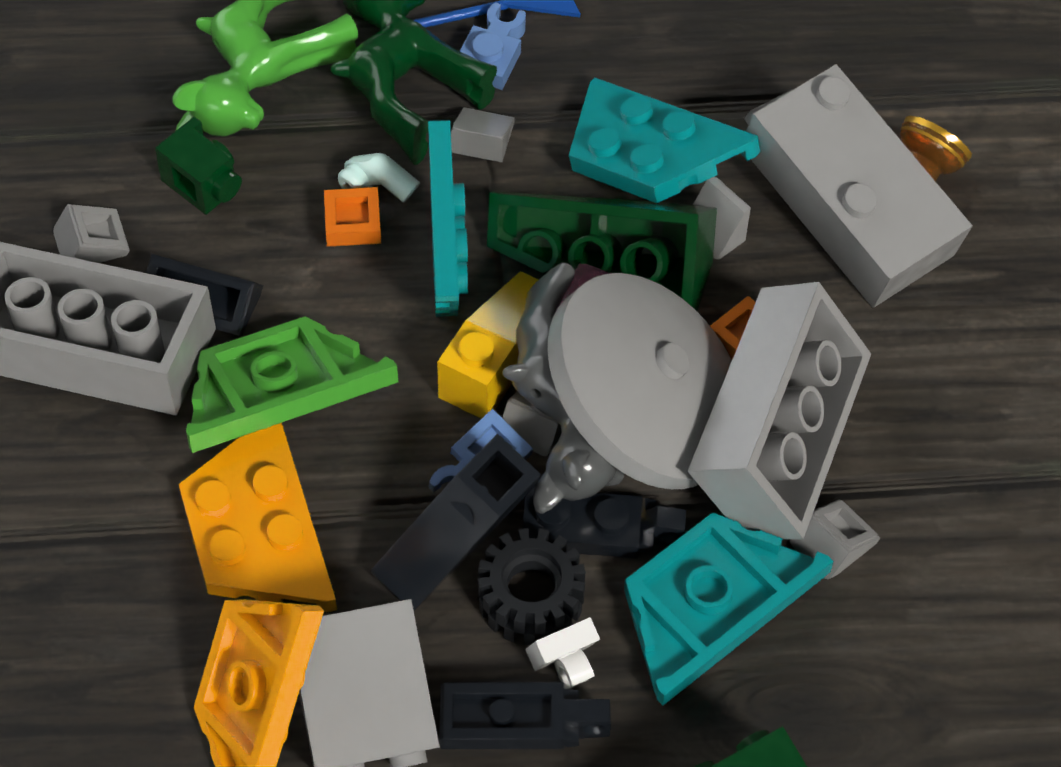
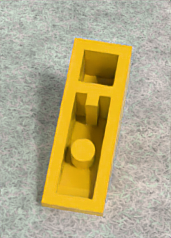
M520 271L465 320L437 361L439 399L481 419L491 409L495 411L512 385V381L504 378L502 372L504 368L514 365L518 361L519 351L516 341V329L525 310L527 292L539 279ZM568 293L565 294L561 303L568 297Z

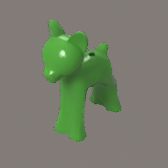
M236 0L220 10L214 17L198 18L196 20L198 29L211 35L215 47L231 68L224 73L210 75L198 81L187 82L176 89L172 102L176 108L187 111L177 124L176 130L192 117L200 120L203 131L213 136H228L243 128L256 129L264 118V110L251 98L249 91L255 88L270 86L293 74L310 68L349 59L356 48L355 41L358 39V30L354 20L349 14H345L318 28L271 41L268 34L263 30L267 14L273 8L294 0Z

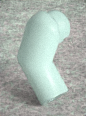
M383 153L353 156L344 163V169L338 173V182L342 189L382 185L403 203L408 200L420 185L416 178Z

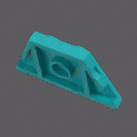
M594 78L587 90L570 148L569 159L572 171L654 203H659L680 193L686 186L702 183L718 175L716 164L738 154H741L748 161L755 158L761 151L757 135Z
M450 120L428 121L436 317L458 316L459 294H468V246L464 217L465 188L464 183H453Z
M711 513L626 578L624 592L656 699L664 706L831 572L834 561L828 555L818 551L813 558L781 546L783 538L761 530L751 531L745 529L735 520Z

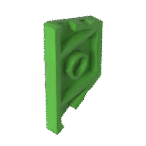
M306 316L200 351L197 366L199 380L194 384L192 394V421L187 423L186 428L189 449L194 453L398 383L397 365L394 360L386 356L379 362H376L360 354L358 342L344 335L330 333L324 325Z

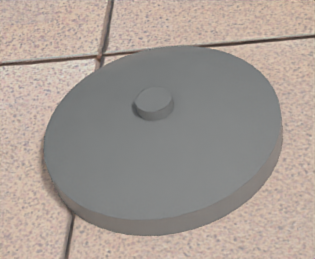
M624 273L604 274L592 278L561 303L550 325L548 360L552 380L559 399L569 418L588 444L622 473L637 481L658 488L673 490L695 487L698 483L688 473V468L732 361L731 357L705 319L685 300L664 286L640 276Z

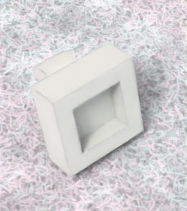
M589 617L535 641L525 650L535 671L554 663L560 681L564 682V688L570 689L594 677L592 667L582 650L589 648L599 641L600 637Z

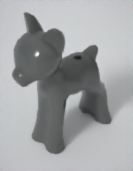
M561 263L552 268L527 292L525 310L516 329V341L519 351L518 361L516 364L504 368L502 372L504 378L512 381L514 388L521 396L561 425L562 434L548 456L546 471L537 482L533 493L534 508L536 512L541 514L554 508L562 499L576 501L589 498L599 492L604 486L620 484L624 478V473L600 456L579 433L566 413L552 380L548 360L549 329L553 316L575 277V270L567 263Z

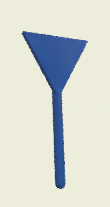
M574 0L495 1L501 4V11L511 8L581 17V13ZM495 2L419 18L414 21L426 28L487 14L489 7Z

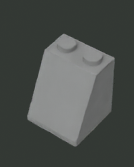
M408 599L322 616L306 668L304 684L299 691L313 767H365V762L389 758L390 767H408L428 762L425 750L439 748L440 746L412 600Z

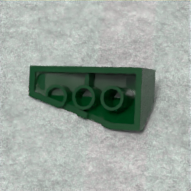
M490 192L487 247L541 273L548 272L561 263H567L575 270V277L571 284L577 286L576 289L592 278L604 274L624 273L640 276L674 292L698 311L713 263L717 208L666 202L654 203L651 201Z

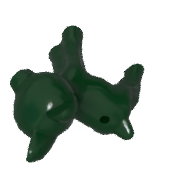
M343 0L344 6L350 12L360 16L362 20L377 27L380 31L356 47L349 59L334 63L330 68L331 73L350 79L352 84L369 100L371 117L398 143L413 165H418L424 159L429 146L425 139L428 132V120L409 110L399 101L395 94V81L405 75L411 68L416 67L448 85L481 110L489 105L495 95V87H493L492 83L497 73V67L458 51L438 39L420 23L406 18L411 10L424 4L426 0Z

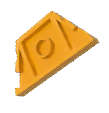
M282 423L239 437L179 483L181 498L209 595L229 598L250 596L258 601L283 603V599L317 604L324 612L337 610L334 591Z
M246 599L224 601L193 707L201 730L208 738L210 754L215 767L277 766L282 746L288 736V727L297 697L304 684L306 668L324 613L320 606Z

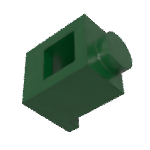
M192 117L155 147L161 181L205 215L221 202L225 203L231 200L241 187L242 178L234 172V158L221 142L217 140L210 141L203 135L202 122L196 117Z

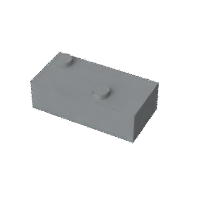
M837 64L753 113L746 132L758 136L761 152L751 159L752 162L872 308L953 257L973 227Z
M0 242V376L177 415L196 374L200 351L207 349L216 330L208 286Z
M820 282L761 288L688 468V473L725 517L739 522L745 529L751 531L761 530L783 539H804L871 357L868 348Z

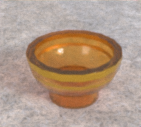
M911 115L905 117L901 126L900 140L935 182L940 174L946 175L957 172L971 159L972 153L968 147L946 129L921 117Z

